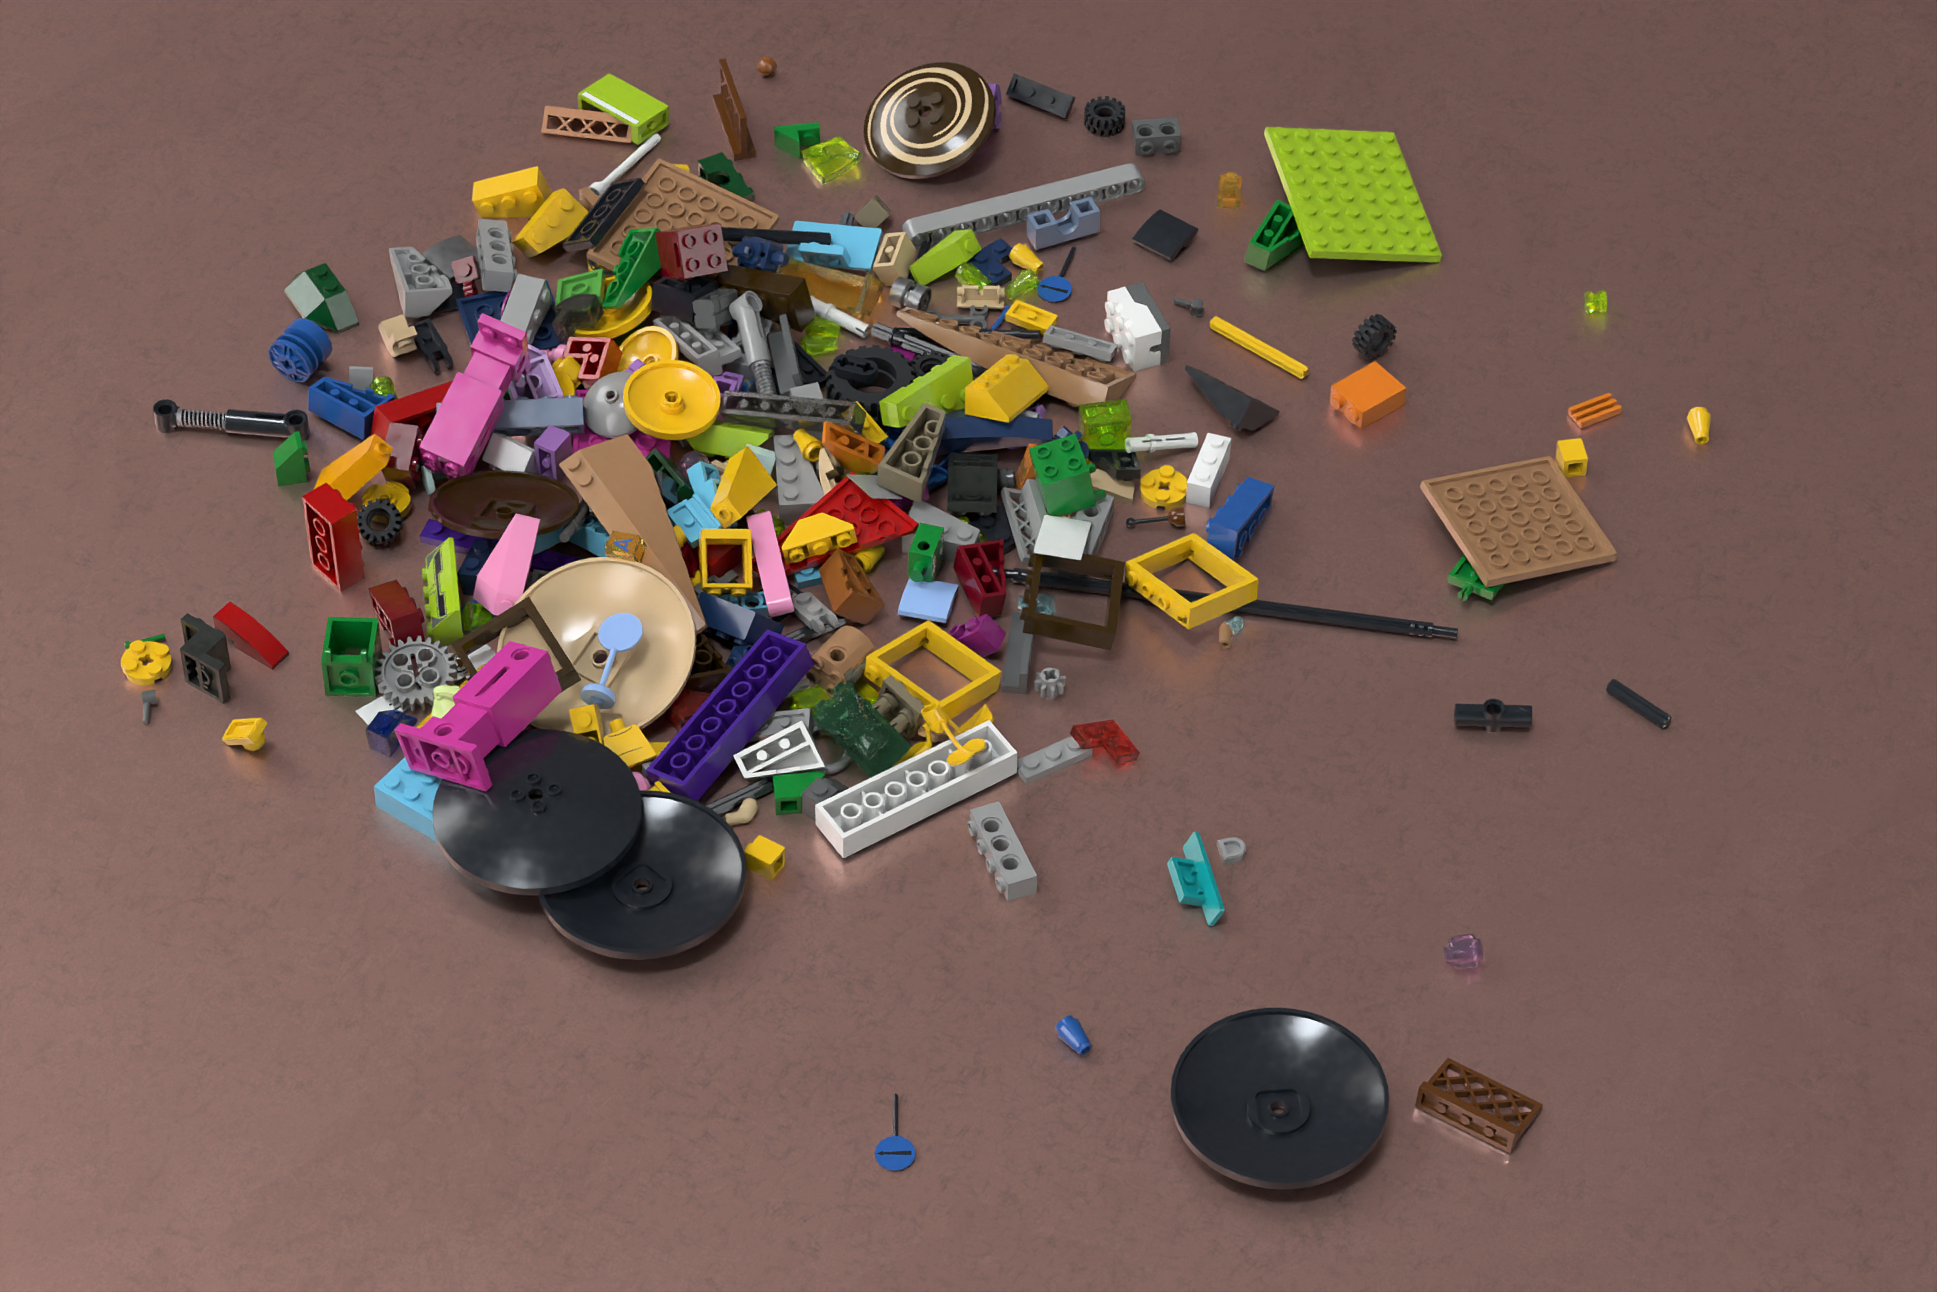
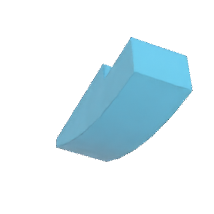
M699 461L687 469V473L694 493L710 510L721 480L717 466ZM737 521L730 525L733 528L738 526Z

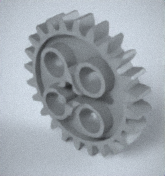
M418 636L414 642L411 637H408L405 644L399 639L398 647L390 644V653L383 651V659H377L378 667H376L377 676L375 680L379 693H383L385 700L391 699L393 706L400 702L401 709H404L407 704L411 706L412 711L415 710L416 705H420L421 709L425 710L426 703L433 707L434 688L441 685L455 686L454 679L458 678L457 665L452 656L453 653H449L447 646L441 648L439 640L432 644L431 637H428L425 642H422L421 636ZM411 656L416 657L422 687L420 691L416 688Z

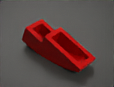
M232 602L227 603L213 616L215 629H220L228 638L232 639L236 649L273 670L289 655V651L256 619Z

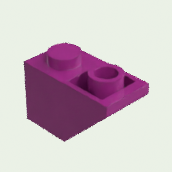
M984 614L978 618L973 617L962 625H955L948 634L983 658L999 650L1006 632L988 614Z

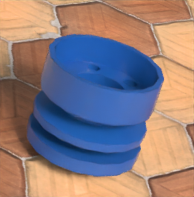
M298 318L292 321L283 334L270 345L268 356L272 365L281 375L294 382H304L331 355L333 349L328 335L320 326L310 320Z

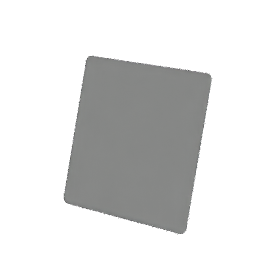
M847 474L871 498L903 499L897 493L877 485L878 476Z

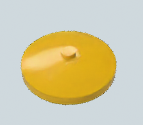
M615 276L605 278L603 301L608 285L615 279ZM646 282L619 309L605 310L602 308V303L595 307H586L571 313H563V323L567 332L572 337L615 338L638 326L652 311L653 290L650 284Z
M660 360L646 364L629 377L624 387L623 407L630 422L645 434L659 439L683 440L697 436L706 431L715 422L720 410V391L715 380L702 368L685 361Z

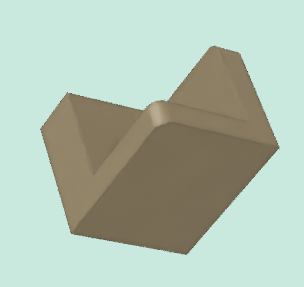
M876 195L854 215V218L863 227L876 228L892 211Z

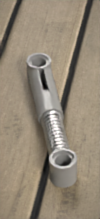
M747 291L729 305V311L738 323L748 368L753 372V378L755 379L761 405V413L757 416V424L760 428L773 429L775 433L790 422V414L787 408L779 403L773 375L771 374L770 366L772 361L759 313L763 307L761 299L756 293Z

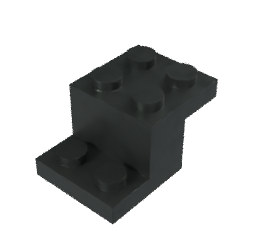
M949 453L947 511H952L956 515L977 512L978 515L986 516L991 515V512L996 513L997 454Z
M187 613L181 618L185 644L180 648L185 682L224 704L230 699L227 672L231 669L226 635L220 629H215L207 625L202 619L195 618Z

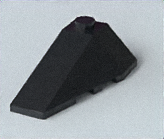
M1189 365L1185 367L1187 373L1221 416L1231 421L1229 426L1239 431H1242L1243 428L1254 431L1278 416L1280 411L1268 404L1244 394V392L1227 385L1225 382Z

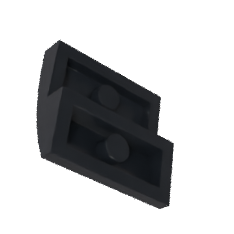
M1160 209L1141 226L1132 240L1134 244L1172 262L1182 247H1188L1199 230Z

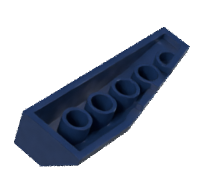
M956 410L946 413L944 433L937 455H946L951 451L964 453L1027 446L1029 443L1044 444L1053 441L1052 419L1017 416L1008 423L965 415V410Z

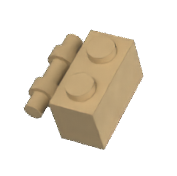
M906 232L885 234L882 243L879 244L872 270L865 271L864 279L866 282L872 283L874 278L878 276L882 285L887 287L892 286L900 276L907 278L910 271L909 266L912 265L917 250Z

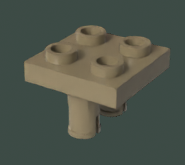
M890 675L883 680L877 702L865 709V716L868 719L872 717L870 721L876 723L878 719L885 716L890 722L884 725L882 730L886 736L891 733L888 736L889 739H895L902 732L911 741L918 736L917 732L923 721L921 710L924 708V705L920 699L910 694L900 681H897Z

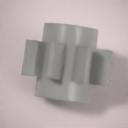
M1046 668L1041 673H1036L1034 689L1040 690L1041 697L1054 699L1059 694L1064 693L1066 677L1060 676L1059 669Z

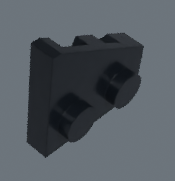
M1089 449L1088 460L1114 478H1119L1123 481L1140 479L1141 469L1136 452L1127 453L1125 449Z
M1004 503L997 506L996 513L991 512V515H982L970 522L971 526L980 530V539L984 542L1004 541L1003 556L1017 548Z

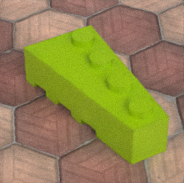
M952 355L947 358L945 363L936 365L929 373L917 377L907 387H902L879 401L883 425L898 428L907 426L924 402L946 411V413L965 408V387L973 382L970 357Z

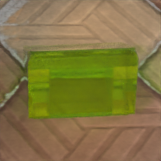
M467 602L462 612L463 631H472L492 619V613L481 604Z

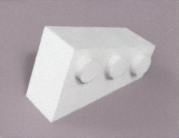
M803 721L733 755L744 778L748 781L773 777V775L828 769L806 723Z

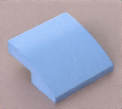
M909 578L899 604L898 615L946 623L952 613V604L958 594L959 585L935 580L930 583L924 581L914 582Z

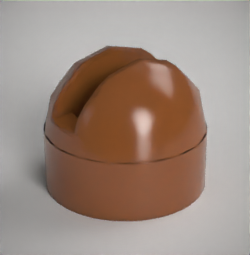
M763 56L757 65V70L762 76H770L777 68L776 62L768 56Z

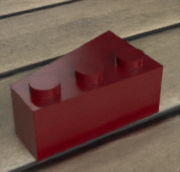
M1003 540L957 546L953 568L977 617L988 614L990 617L1002 615L1006 598ZM992 567L997 568V577H996V575H995V573H994Z
M396 579L368 588L373 611L383 631L388 630L392 636L389 639L391 645L398 647L399 639L405 644L408 637H411L414 642L418 636H421L422 642H425L422 623L425 622L421 608L417 609L413 597H409L406 587H402Z

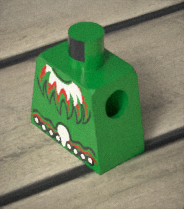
M925 523L919 524L909 549L908 577L912 581L930 583L936 577L943 564L944 527ZM925 543H928L930 545V548L927 550V546H924Z

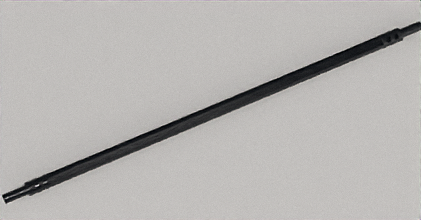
M992 567V569H993V571H994V573H995V575H996V577H997V568ZM1014 568V570L1004 569L1005 579H1010L1014 583L1025 584L1027 572L1031 570ZM1042 571L1039 586L1107 595L1110 580ZM1125 582L1122 583V597L1148 600ZM1173 589L1191 603L1211 595L1210 593ZM1255 600L1232 610L1431 638L1432 635L1457 638L1458 628L1435 626L1432 622Z

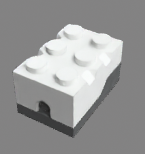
M1141 282L1108 291L1107 302H1105L1107 319L1104 320L1106 331L1108 333L1111 332L1114 343L1118 345L1117 348L1121 349L1125 363L1131 366L1133 372L1169 363L1170 327L1144 283Z

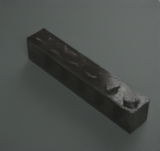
M727 390L724 391L719 411L730 423L823 432V424L825 421H828L860 436L867 414L856 402Z

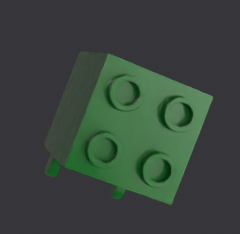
M1076 434L1029 448L1036 484L1048 515L1061 517L1096 506V501L1106 497L1105 490H1093L1090 474L1094 473L1097 469L1095 464L1086 463Z
M328 617L321 658L325 695L376 697L378 687L375 680L377 676L376 667H378L377 659H382L378 618Z

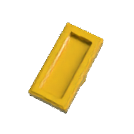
M263 718L234 719L223 735L222 741L227 745L242 744L245 749L250 751L259 750L264 746L266 740L263 730L267 722Z

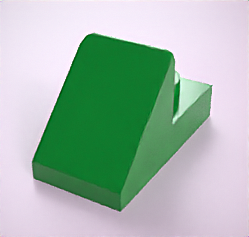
M819 122L774 126L775 147L800 159V147L821 145Z

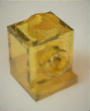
M1234 172L1219 175L1217 207L1240 209L1243 176H1237ZM1223 195L1236 196V199L1223 198Z

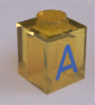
M612 530L610 539H607L605 543V554L607 557L642 563L647 545L640 535Z

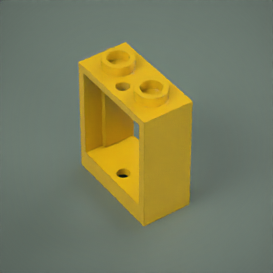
M701 529L699 533L700 590L715 597L721 596V593H731V596L742 597L746 596V593H750L752 589L751 529ZM707 544L742 545L743 583H708Z

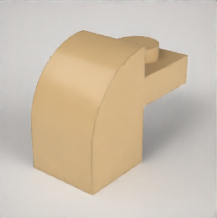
M404 314L381 321L378 328L391 356L396 357L417 350L414 342L417 332L414 326L408 327Z

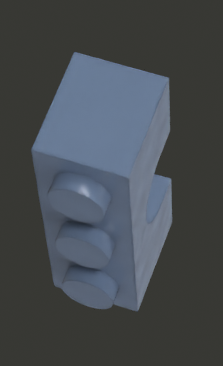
M1092 197L1070 202L1068 213L1058 220L1054 219L1049 209L1027 215V237L1035 250L1100 232V210Z

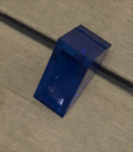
M396 709L379 711L365 729L369 748L391 757L400 746L394 729L401 723L414 727L418 722L417 718Z

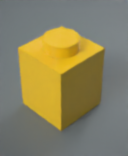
M1582 439L1557 441L1555 458L1565 478L1586 476L1588 457Z
M761 835L753 843L750 842L744 850L746 869L770 881L786 865L785 847Z

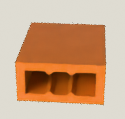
M1374 361L1331 386L1330 403L1335 409L1344 414L1351 423H1354L1362 430L1404 406L1406 387Z

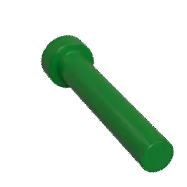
M165 634L141 639L143 642L166 640ZM124 642L126 650L130 648L132 642Z

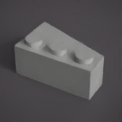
M518 274L500 320L525 331L529 345L533 343L534 336L553 303L545 280Z
M922 500L921 503L914 501L909 513L912 519L918 524L925 523L944 527L943 561L954 563L957 546L980 543L979 529ZM916 532L902 537V552L909 553ZM925 543L924 546H927V550L930 548V545L928 543Z

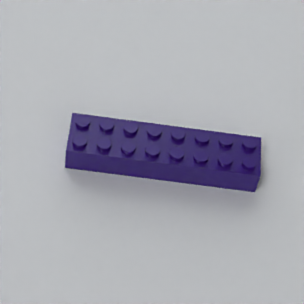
M767 629L645 770L652 786L654 787V783L659 781L670 793L698 801L734 759L733 755L741 751L812 668L814 662L807 645Z

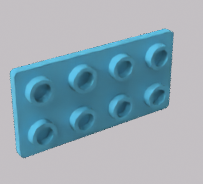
M795 221L792 231L827 232L831 234V244L821 245L817 242L801 243L800 245L788 244L785 253L789 255V263L871 271L883 232L879 228Z

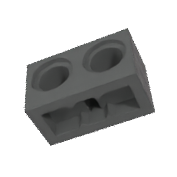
M1178 118L1132 120L1131 138L1135 156L1179 153L1181 133Z

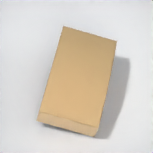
M823 448L819 452L818 466L820 482L826 495L837 485L834 477L839 475L836 469L839 463L832 454H829Z

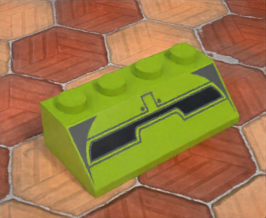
M453 537L448 538L426 557V567L422 568L423 583L428 582V586H423L424 600H429L430 603L425 604L426 619H431V622H426L428 637H433V644L439 640L441 646H449L463 637Z

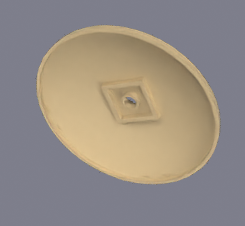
M596 557L578 560L561 566L540 578L514 604L516 605L527 597L531 599L581 678V681L558 694L529 723L535 729L561 730L574 733L569 709L588 705L580 697L582 688L590 683H600L610 651L601 645L598 632L603 621L617 613H629L636 616L643 627V634L636 646L625 652H617L605 686L614 692L616 701L610 709H599L604 736L612 733L609 723L618 718L624 720L626 727L637 724L640 730L654 722L674 703L691 674L696 653V632L691 612L679 590L661 573L642 563L617 557ZM530 617L514 627L507 628L506 626L501 630L497 653L509 641L548 651L555 672L562 669ZM598 655H607V659L605 662L600 664L595 663V659Z

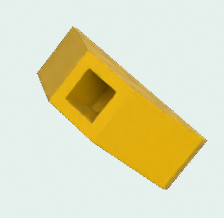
M819 513L798 520L782 545V551L786 564L800 562L805 558L825 554L840 547H847L856 543L857 538L853 524L825 513Z

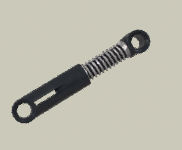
M168 399L160 400L153 406L155 426L162 433L174 432L179 426H190L191 428L194 426V428L202 427L203 429L211 428L212 430L214 428L216 430L224 429L226 433L287 439L294 432L300 431L301 441L308 440L310 437L308 416L302 410H292L286 414L228 409L227 413L224 411L223 414L221 411L218 414L217 411L213 413L212 410L210 413L208 410L206 413L204 410L196 412L195 409L192 412L191 409L188 411L187 408H180L174 401Z

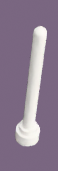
M654 134L602 182H594L589 188L597 196L601 197L612 182H616L660 142L661 136Z

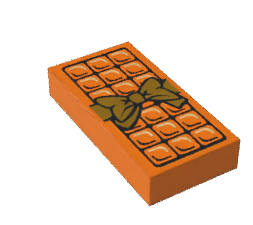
M1029 443L1015 476L1017 490L1022 489L1027 479L1035 478L1029 448L1037 446V444Z

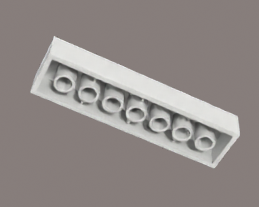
M990 720L955 737L961 746L975 738L983 739L986 742V748L982 752L974 754L970 760L957 766H950L947 763V757L956 751L957 748L951 740H947L816 804V826L842 858H845L1016 774V750Z

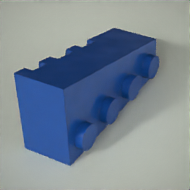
M1247 477L1242 484H1238L1235 493L1232 496L1229 495L1225 505L1218 508L1215 517L1208 520L1206 525V532H1208L1207 542L1233 561L1234 557L1239 558L1243 553L1245 541L1249 542L1256 526L1259 527L1272 505L1275 486L1251 477Z

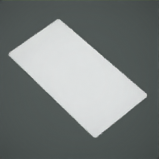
M1044 515L1033 552L1081 560L1091 522Z

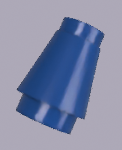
M1069 1015L1058 1022L1055 1030L1061 1040L1080 1056L1091 1050L1092 1044L1077 1018L1074 1019Z

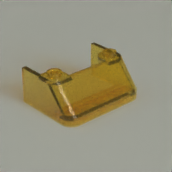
M790 255L789 263L786 266H778L777 269L779 274L805 278L810 296H814L826 304L831 303L835 305L836 309L850 312V316L860 320H864V316L869 317L885 284L869 274L862 277L798 261Z

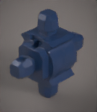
M744 236L742 243L736 244L732 248V255L738 258V266L778 273L779 268L786 266L790 259L788 254L783 253L784 247L782 244L760 237L750 238Z

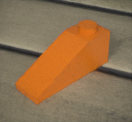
M825 421L823 424L822 444L846 470L853 471L857 475H872L878 471V465L884 458L885 446L831 422Z

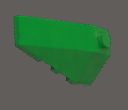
M652 227L629 230L620 247L618 256L621 257L619 265L614 266L613 273L616 276L608 285L602 308L605 310L619 309L661 268L655 232L661 231L660 229Z

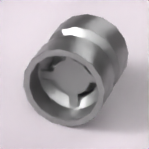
M900 276L891 287L888 299L889 304L900 309L909 307L926 312L932 299V289L920 283L915 285L914 281Z

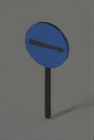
M1074 246L1071 248L1059 276L1046 277L1038 284L1037 293L1043 301L1060 303L1067 300L1071 295L1072 286L1063 276L1076 250Z
M896 1093L893 1094V1136L880 1141L875 1150L876 1162L881 1168L891 1172L903 1171L910 1167L916 1155L913 1144L908 1139L898 1136V1094Z

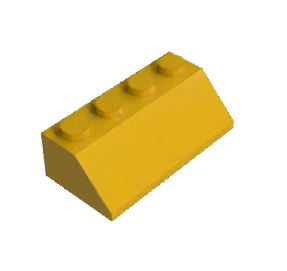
M1015 354L1005 355L965 387V415L1009 423L1049 390V385L1028 359L1019 358Z

